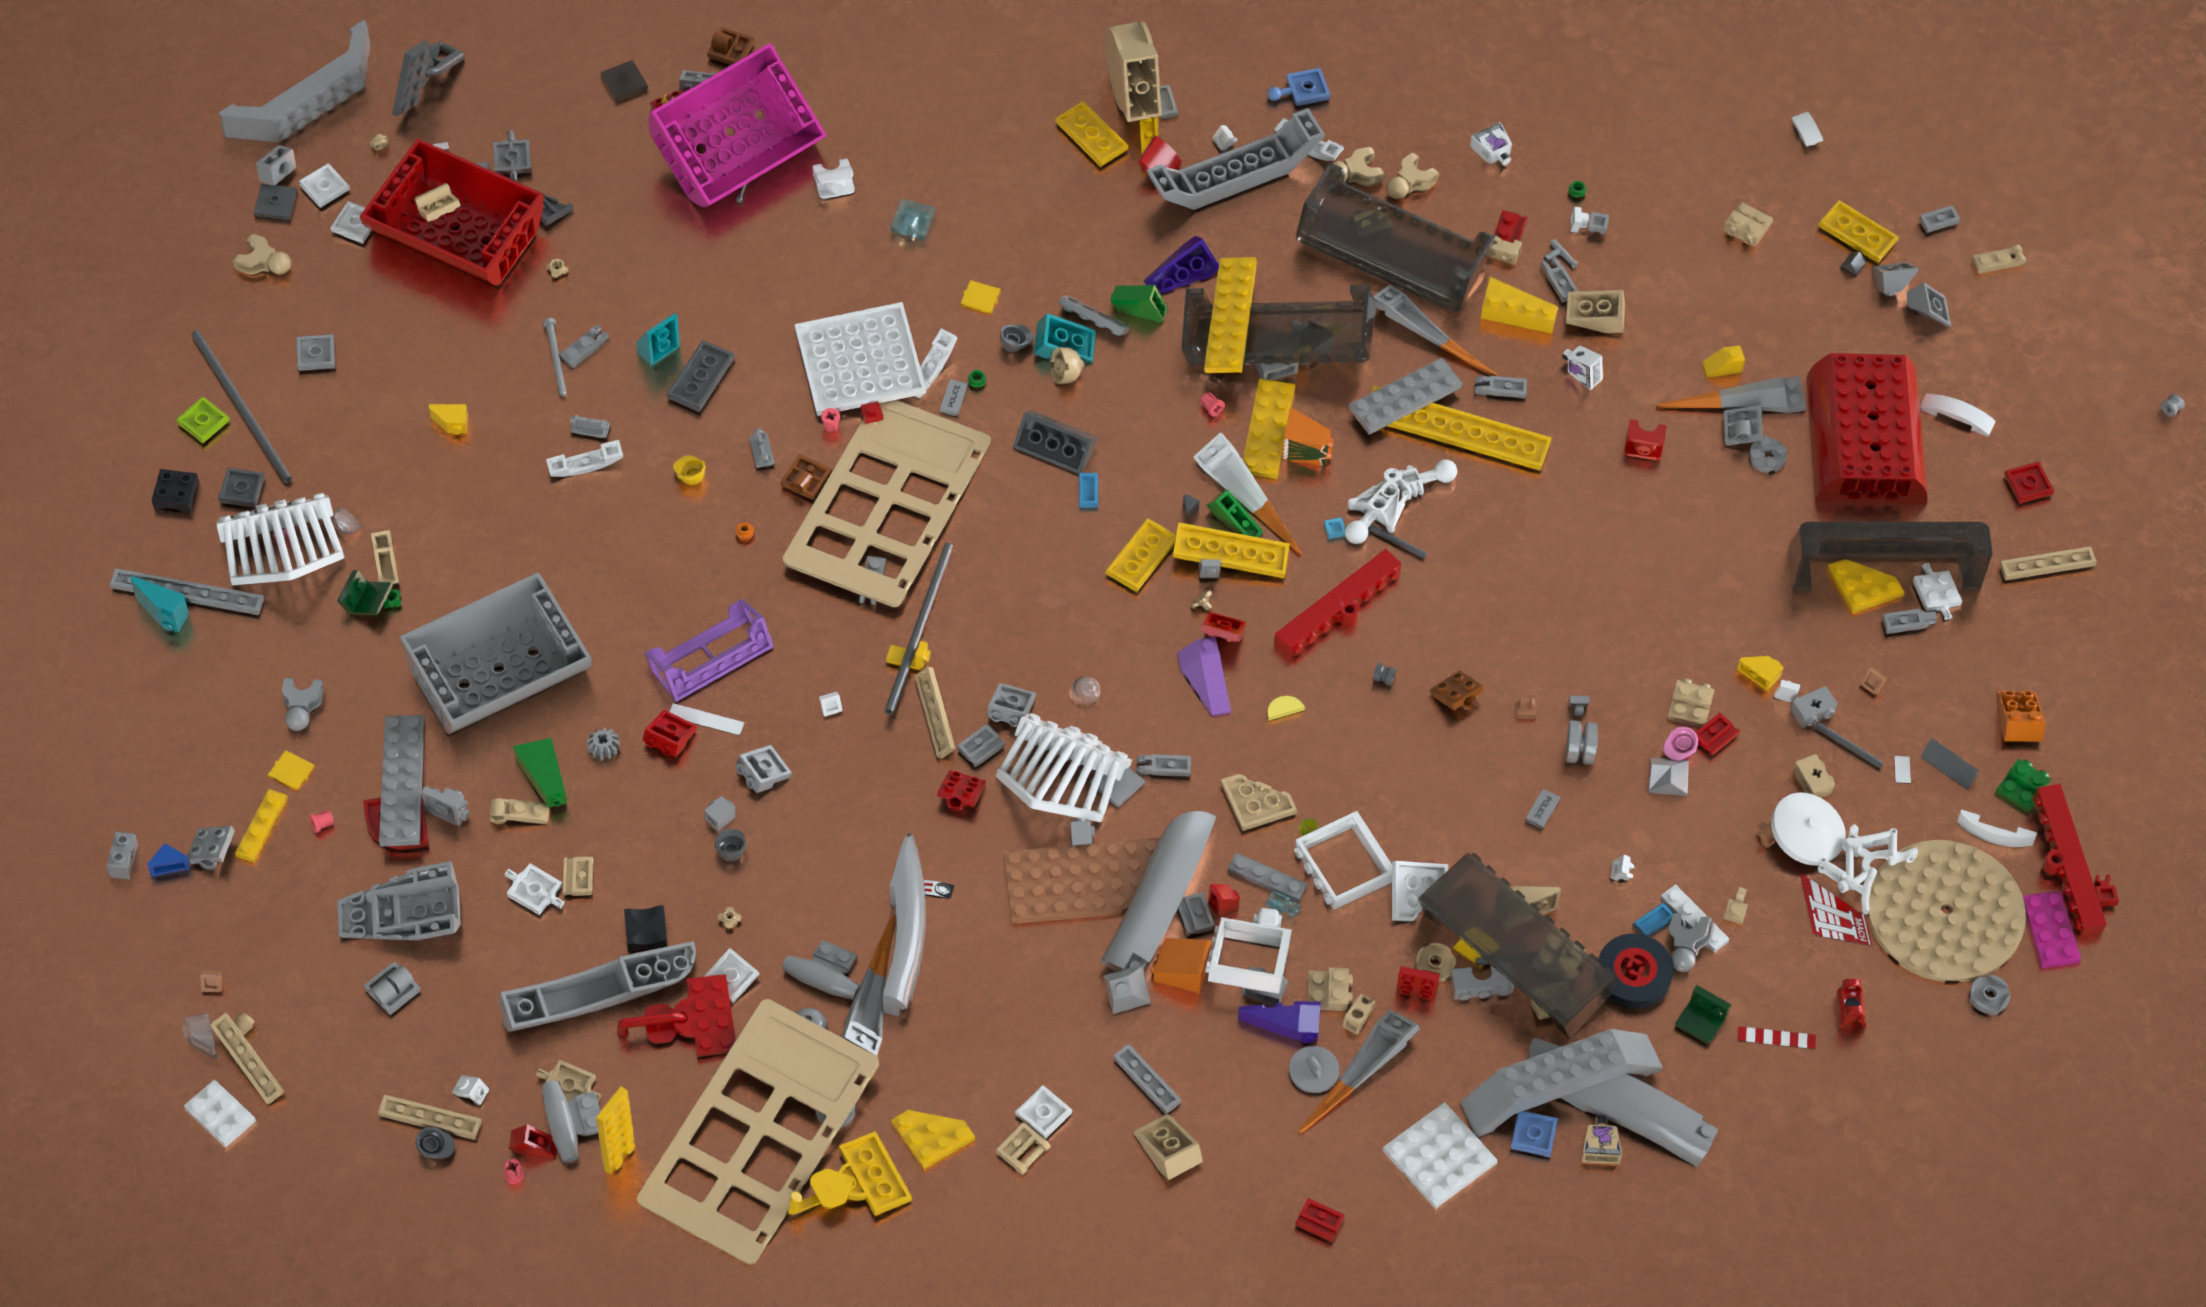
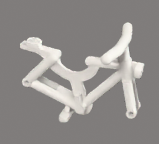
M1852 825L1848 838L1842 842V849L1846 852V872L1827 861L1825 857H1821L1819 860L1818 872L1824 873L1838 882L1840 892L1844 893L1852 889L1862 894V913L1867 915L1869 913L1871 886L1877 873L1875 868L1870 867V863L1879 858L1886 859L1891 866L1904 860L1910 863L1916 859L1918 849L1915 847L1905 852H1897L1898 831L1894 828L1890 829V831L1859 837V828L1857 825ZM1888 844V850L1874 852L1866 850V848ZM1854 856H1860L1863 858L1862 873L1854 878Z

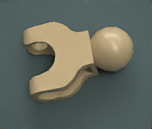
M1371 147L1356 149L1350 158L1344 160V163L1336 161L1331 163L1327 169L1329 180L1335 184H1342L1347 180L1348 183L1355 182L1361 186L1369 187L1380 184L1385 178L1381 168L1367 166V164L1373 161L1375 156L1374 150Z
M1411 153L1402 159L1398 176L1388 181L1386 186L1387 193L1394 199H1401L1412 191H1427L1437 182L1439 172L1434 168L1426 171L1418 170L1416 167L1419 157Z
M250 234L246 239L249 249L253 252L247 255L237 254L232 261L237 270L250 275L262 271L270 272V270L275 274H284L291 267V259L288 254L275 252L274 248L268 246V242L264 237Z

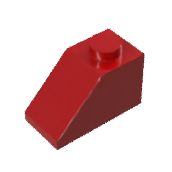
M1229 884L1209 885L1208 905L1217 919L1238 909L1239 894L1236 890H1232Z
M528 1124L511 1130L508 1149L523 1156L555 1158L557 1148L551 1135Z

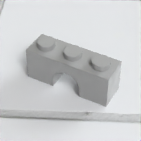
M1511 963L1491 965L1489 978L1486 980L1475 978L1471 967L1451 969L1450 982L1454 999L1468 1000L1472 997L1487 998L1491 995L1506 996L1513 993L1515 983Z

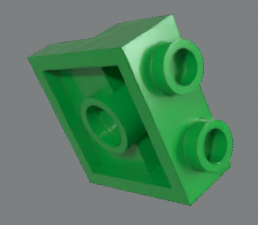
M2018 758L2008 771L2007 776L1996 788L1995 793L2029 813L2034 806L2033 796L2038 787L2049 786L2051 779L2046 771H2038L2033 768L2030 761L2025 759L2022 761Z

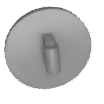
M1308 1046L1302 1048L1293 1055L1290 1061L1289 1074L1293 1083L1306 1092L1320 1093L1327 1091L1336 1083L1339 1077L1340 1069L1337 1058L1323 1047Z

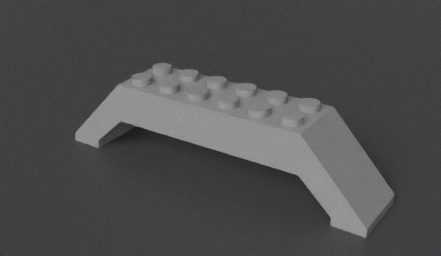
M363 20L350 28L351 40L349 50L262 107L236 106L233 103L219 112L223 135L227 138L280 142L284 138L289 137L293 132L303 128L310 121L317 119L327 110H331L341 101H345L355 92L360 91L365 87L370 52L367 22Z
M1309 108L1292 114V117L1275 134L1181 170L1165 167L1164 164H1160L1147 169V174L1164 200L1195 210L1291 173L1325 137V133Z
M1609 1029L1497 1070L1466 1096L1460 1104L1474 1135L1478 1138L1494 1132L1495 1128L1513 1114L1626 1073L1639 1074L1646 1077L1662 1071L1663 1067L1647 1034Z

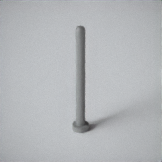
M547 318L543 321V327L547 329L559 395L563 397L566 395V387L554 330L556 320Z

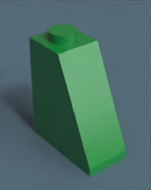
M1155 285L1115 286L1111 294V303L1117 312L1156 322L1164 321L1168 307Z

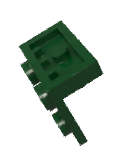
M352 570L337 602L349 615H378L393 584L391 582H368L358 570Z
M1696 985L1690 1001L1675 1022V1026L1709 1045L1728 1017L1732 1004Z

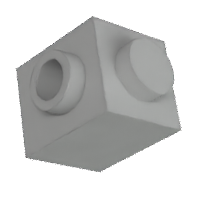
M721 796L717 800L711 801L704 810L705 820L719 832L736 818V807L730 800H726Z
M1085 818L1074 819V822H1070L1072 847H1076V845H1092V838H1095L1094 826L1090 825V820L1085 821Z

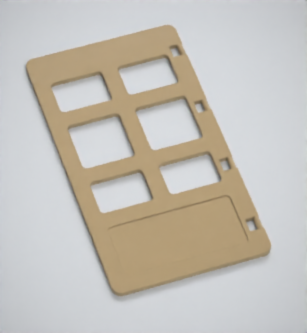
M892 400L879 403L883 413L882 421L865 424L864 419L862 420L783 556V564L885 605L898 607L951 516L959 498H961L974 475L982 457L988 450L991 438L980 431L903 402ZM974 451L979 453L977 459L971 457ZM860 453L897 466L887 485L849 472ZM914 472L949 486L939 504L935 505L900 491L910 473ZM841 485L850 486L879 498L864 526L860 527L825 513ZM950 494L955 495L952 502L947 500ZM893 504L931 518L915 546H909L877 533L878 528ZM821 526L855 539L854 544L844 559L806 545L816 527ZM926 537L931 539L928 545L923 543ZM869 546L907 559L896 579L858 565ZM901 580L907 582L904 588L898 587Z
M770 999L761 1001L637 1196L639 1205L748 1265L755 1264L788 1213L791 1193H799L804 1184H806L831 1144L835 1134L841 1128L864 1091L865 1086L879 1066L877 1056ZM736 1069H740L775 1088L759 1113L721 1093ZM859 1075H862L865 1078L859 1086L855 1084V1081ZM788 1097H793L827 1116L813 1140L808 1141L773 1121ZM713 1107L750 1126L749 1131L728 1163H723L689 1144L704 1118ZM827 1126L833 1129L828 1138L822 1136ZM765 1135L802 1154V1158L779 1192L741 1172L756 1146ZM684 1158L718 1177L704 1202H698L665 1184L666 1178L678 1159ZM794 1179L800 1181L795 1191L789 1188ZM735 1186L770 1205V1209L757 1230L751 1231L717 1212V1208L731 1187ZM763 1232L766 1234V1237L760 1244L756 1240L760 1233Z

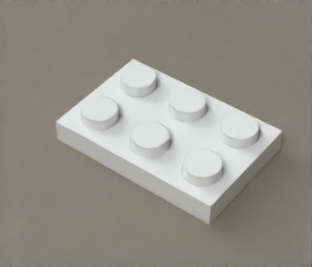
M215 1079L184 1105L185 1110L225 1148L256 1122L255 1117Z

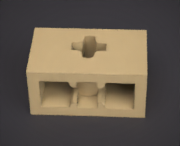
M1817 754L1795 762L1793 772L1805 793L1820 798L1832 795L1835 786L1834 779L1831 775H1828L1824 762L1818 758Z

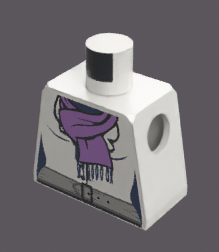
M1500 122L1471 135L1470 147L1487 163L1491 164L1499 160L1502 165H1506L1511 161L1509 154L1511 153L1512 143Z
M1578 346L1573 352L1569 349L1564 351L1562 358L1568 361L1569 374L1588 389L1592 390L1603 380L1601 355L1583 346Z

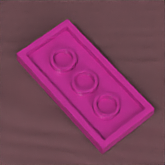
M2061 890L2023 895L2026 917L2041 968L2080 963L2081 957Z

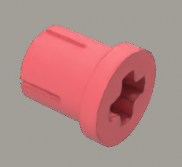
M1211 392L1206 393L1200 401L1212 417L1219 415L1225 407V403L1222 400H1218Z
M834 408L825 409L821 414L824 429L827 432H834L839 427L840 413Z
M329 810L315 815L312 813L308 816L315 833L320 832L322 828L334 824Z
M510 1159V1162L509 1160L506 1161L504 1165L505 1180L510 1184L520 1183L524 1178V1170L517 1159Z

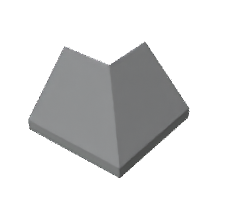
M1650 757L1648 793L1687 796L1689 761H1674Z

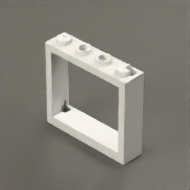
M1357 811L1296 839L1294 849L1296 857L1298 859L1301 858L1305 871L1312 875L1316 888L1321 889L1325 902L1328 905L1330 904L1333 910L1392 883V864ZM1352 828L1382 875L1336 896L1307 849Z
M1221 917L1220 925L1215 926L1208 958L1210 961H1207L1205 972L1209 973L1208 981L1279 994L1292 930ZM1224 937L1280 947L1274 974L1219 965L1218 962Z

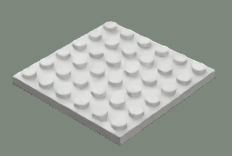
M903 302L794 324L817 416H821L822 412L828 408H834L840 412L859 408L860 405L868 403H883L926 394V387Z

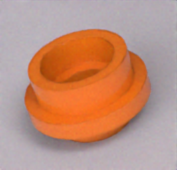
M748 522L739 523L735 528L736 536L741 540H749L754 534L753 525Z

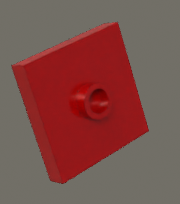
M2039 461L2006 470L2004 473L2019 504L2054 494V489Z

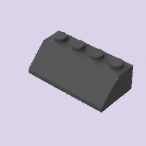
M1029 410L1023 415L1013 448L1079 474L1083 472L1091 458L1098 437Z

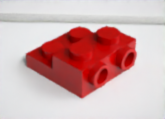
M1209 612L1200 632H1204L1211 637H1222L1229 642H1240L1244 635L1246 622Z
M663 710L644 729L642 741L650 748L656 747L660 749L666 756L672 755L677 757L686 747L687 740L696 732L697 725L669 711Z

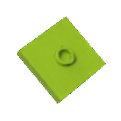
M201 397L176 419L178 425L202 444L230 421L229 416L205 397Z

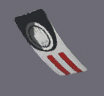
M924 880L925 894L951 899L955 885Z

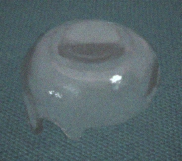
M343 507L339 508L333 515L335 527L344 534H353L362 526Z
M1090 677L1078 678L1070 689V698L1074 703H1084L1087 706L1096 702L1101 694L1099 683Z

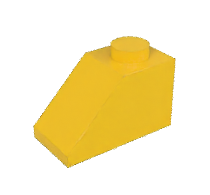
M1740 345L1720 349L1702 361L1706 378L1742 373L1745 358Z
M429 404L430 418L447 433H467L468 412L466 404Z
M1769 656L1741 657L1737 670L1768 691L1779 680L1784 667L1779 661Z

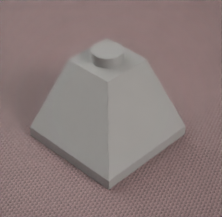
M1908 262L1873 266L1872 271L1878 290L1886 296L1896 295V292L1903 291L1918 272V267Z
M1922 283L1906 292L1907 305L1911 310L1946 327L1951 326L1946 298L1943 294L1926 283Z
M1142 965L1104 975L1113 1014L1151 1003Z

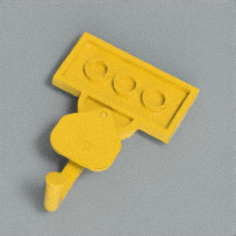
M875 1131L839 1145L838 1150L846 1164L838 1172L825 1169L811 1177L810 1185L816 1195L802 1200L800 1193H791L788 1213L789 1215H795L820 1204L825 1208L831 1209L844 1204L848 1198L856 1201L866 1199L873 1214L876 1216L910 1202L912 1196Z

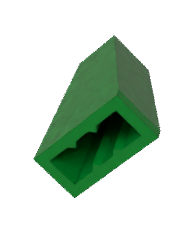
M552 738L513 746L517 763L547 807L567 804L565 788Z

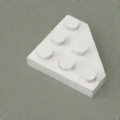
M1392 862V921L1411 922L1418 917V914L1433 901L1439 891L1448 885V864Z

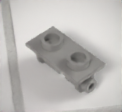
M575 415L571 417L570 423L572 425L570 432L606 439L611 423L606 422V420L588 419Z
M760 428L755 429L753 436H749L756 468L775 465L768 434H764V431Z

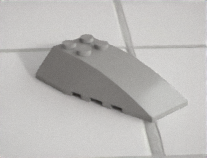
M448 861L412 868L406 871V874L399 877L397 875L389 878L390 881L381 885L377 883L367 891L363 892L361 890L338 900V936L340 938L422 940L456 933L461 924L459 887L452 862Z

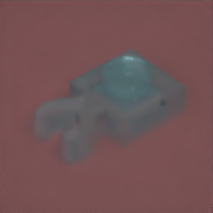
M1272 890L1265 904L1281 913L1286 911L1293 917H1297L1302 907L1299 903L1289 901V897Z

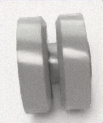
M1569 721L1566 741V763H1577L1581 752L1583 764H1594L1598 746L1597 722H1586L1582 733L1580 721Z

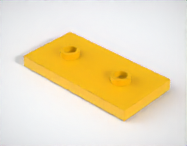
M1084 101L1055 118V122L1100 167L1128 150V145Z
M1840 200L1836 202L1818 223V227L1877 263L1881 261L1899 239V236Z
M1147 518L1105 570V574L1138 592L1173 548L1176 534Z

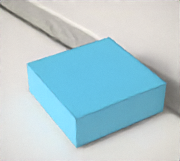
M1342 517L1324 521L1323 525L1328 540L1345 537V525Z

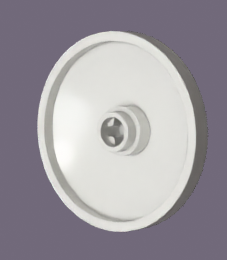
M1793 793L1784 797L1772 812L1771 829L1774 838L1781 849L1796 861L1808 865H1820L1819 860L1821 857H1825L1827 861L1831 862L1842 851V842L1846 839L1844 824L1837 811L1822 798L1809 793Z

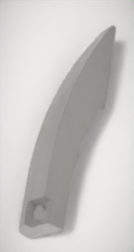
M1191 811L1179 815L1168 824L1147 862L1146 869L1133 899L1100 961L1102 964L1118 972L1142 965L1144 970L1147 963H1150L1192 879L1216 816L1207 812Z
M907 833L903 840L890 883V905L894 906L897 931L893 961L883 992V1013L899 1016L901 1009H907L909 1000L912 1001L925 943V888L921 862L912 833Z
M694 941L622 956L614 961L564 978L500 992L498 1002L504 1017L502 1020L507 1031L510 1032L556 1022L621 1004L673 985L685 978L694 964L696 956Z
M1533 1038L1529 1047V1058L1560 1048L1561 1046ZM1623 1074L1560 1097L1583 1112L1587 1111L1598 1116H1605L1607 1120L1648 1138L1696 1167L1705 1157L1719 1130L1702 1120L1703 1116L1628 1074Z

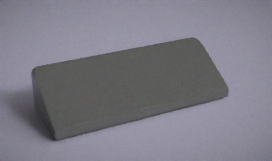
M1930 739L1921 757L1965 789H1969L1976 781L1979 770L1935 739Z

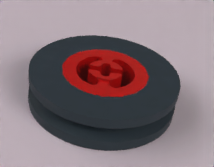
M1637 933L1620 935L1609 941L1603 947L1596 967V979L1602 993L1613 1003L1629 1009H1643L1658 1003L1668 992L1673 976V962L1666 948L1652 937ZM1623 965L1627 966L1625 976L1621 971ZM1644 968L1648 971L1647 977H1642Z

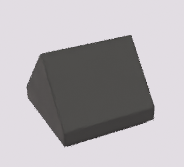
M1860 251L1849 254L1841 267L1857 275L1866 261Z
M1187 494L1183 496V509L1185 519L1190 520L1199 511L1200 501Z

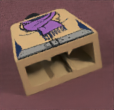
M1597 1116L1595 1118V1125H1588L1581 1162L1620 1164L1622 1150L1617 1127L1607 1125V1117Z

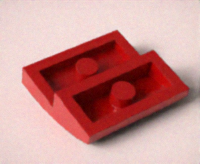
M1154 136L1138 162L1147 174V169L1160 164L1177 170L1182 160L1165 141L1158 136Z

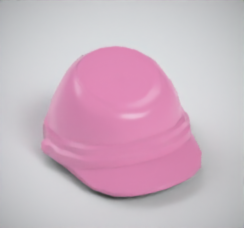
M1684 726L1672 730L1663 746L1665 755L1674 761H1680L1696 752L1698 746L1697 734L1692 729Z

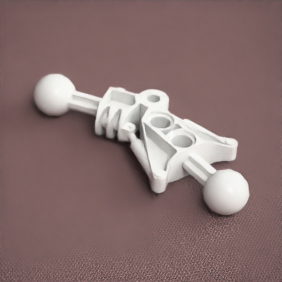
M1447 459L1437 462L1433 470L1420 474L1412 465H1408L1407 470L1398 471L1395 468L1387 469L1384 472L1383 481L1376 486L1373 485L1356 498L1348 500L1349 510H1358L1365 515L1360 521H1352L1347 524L1345 528L1346 539L1353 544L1363 543L1368 536V527L1375 520L1385 525L1389 533H1393L1405 506V500L1411 499V495L1413 497H1417L1418 494L1422 496L1424 494V483L1434 480L1443 483L1453 481L1458 472L1455 463ZM1400 491L1402 492L1401 501H1399V493H1400Z

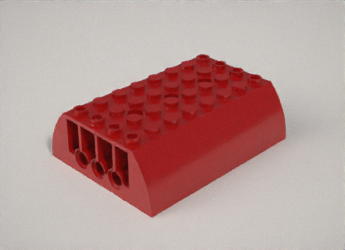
M417 138L361 213L360 220L366 228L488 283L500 285L538 231L543 211V193ZM446 183L449 185L451 194L459 200L460 207L456 208L453 212L439 216L436 220L428 222L424 217L419 216L415 198ZM452 227H460L457 231L451 230ZM483 241H490L488 245L482 244Z
M1830 353L1813 365L1806 377L1815 501L1927 504L1928 495L1918 377L1914 363L1906 355ZM1874 415L1877 417V420H1871L1868 416ZM1876 446V447H1878L1880 450H1879V451H1873L1870 447Z

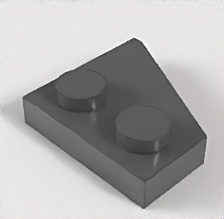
M543 194L541 222L547 226L572 212L574 206L570 203L564 205L559 203L557 198L548 197Z

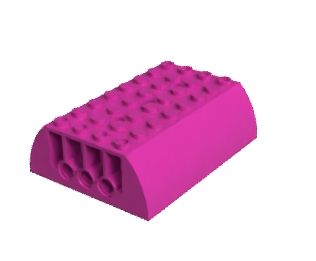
M771 43L651 111L648 119L651 138L687 197L702 207L713 204L827 136ZM757 110L763 113V119L756 118L755 112ZM726 128H732L734 130V136H728L726 134ZM697 145L704 147V154H699L696 151Z

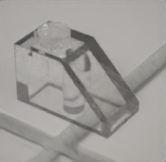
M205 1013L184 1018L185 1026H182L184 1038L188 1037L189 1043L193 1047L213 1058L217 1057L209 1014Z

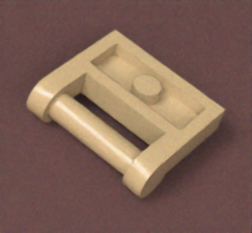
M1023 1122L996 1149V1153L1013 1166L1020 1175H1024L1028 1171L1027 1168L1051 1146L1044 1138ZM1035 1142L1038 1146L1020 1162L1018 1158Z

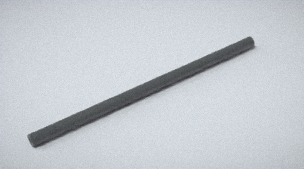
M199 330L194 331L191 336L284 483L290 482L292 480L290 473Z
M945 543L884 709L886 714L892 715L897 705L953 550V545L950 543Z

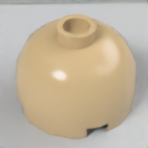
M1067 347L1055 348L1052 352L1051 362H1054V368H1051V375L1056 384H1069L1076 381L1084 368V363L1079 354Z

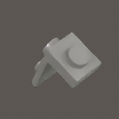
M1201 559V563L1198 562L1200 578H1219L1220 560Z

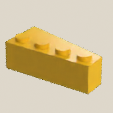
M1490 277L1482 306L1481 319L1552 334L1558 306Z

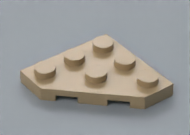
M1241 774L1221 779L1222 788L1242 831L1297 814L1296 806L1289 793L1284 791L1281 793L1271 789L1272 787L1246 779V776Z

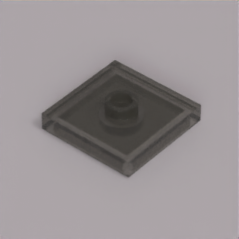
M633 60L600 72V76L615 102L648 89L646 81Z

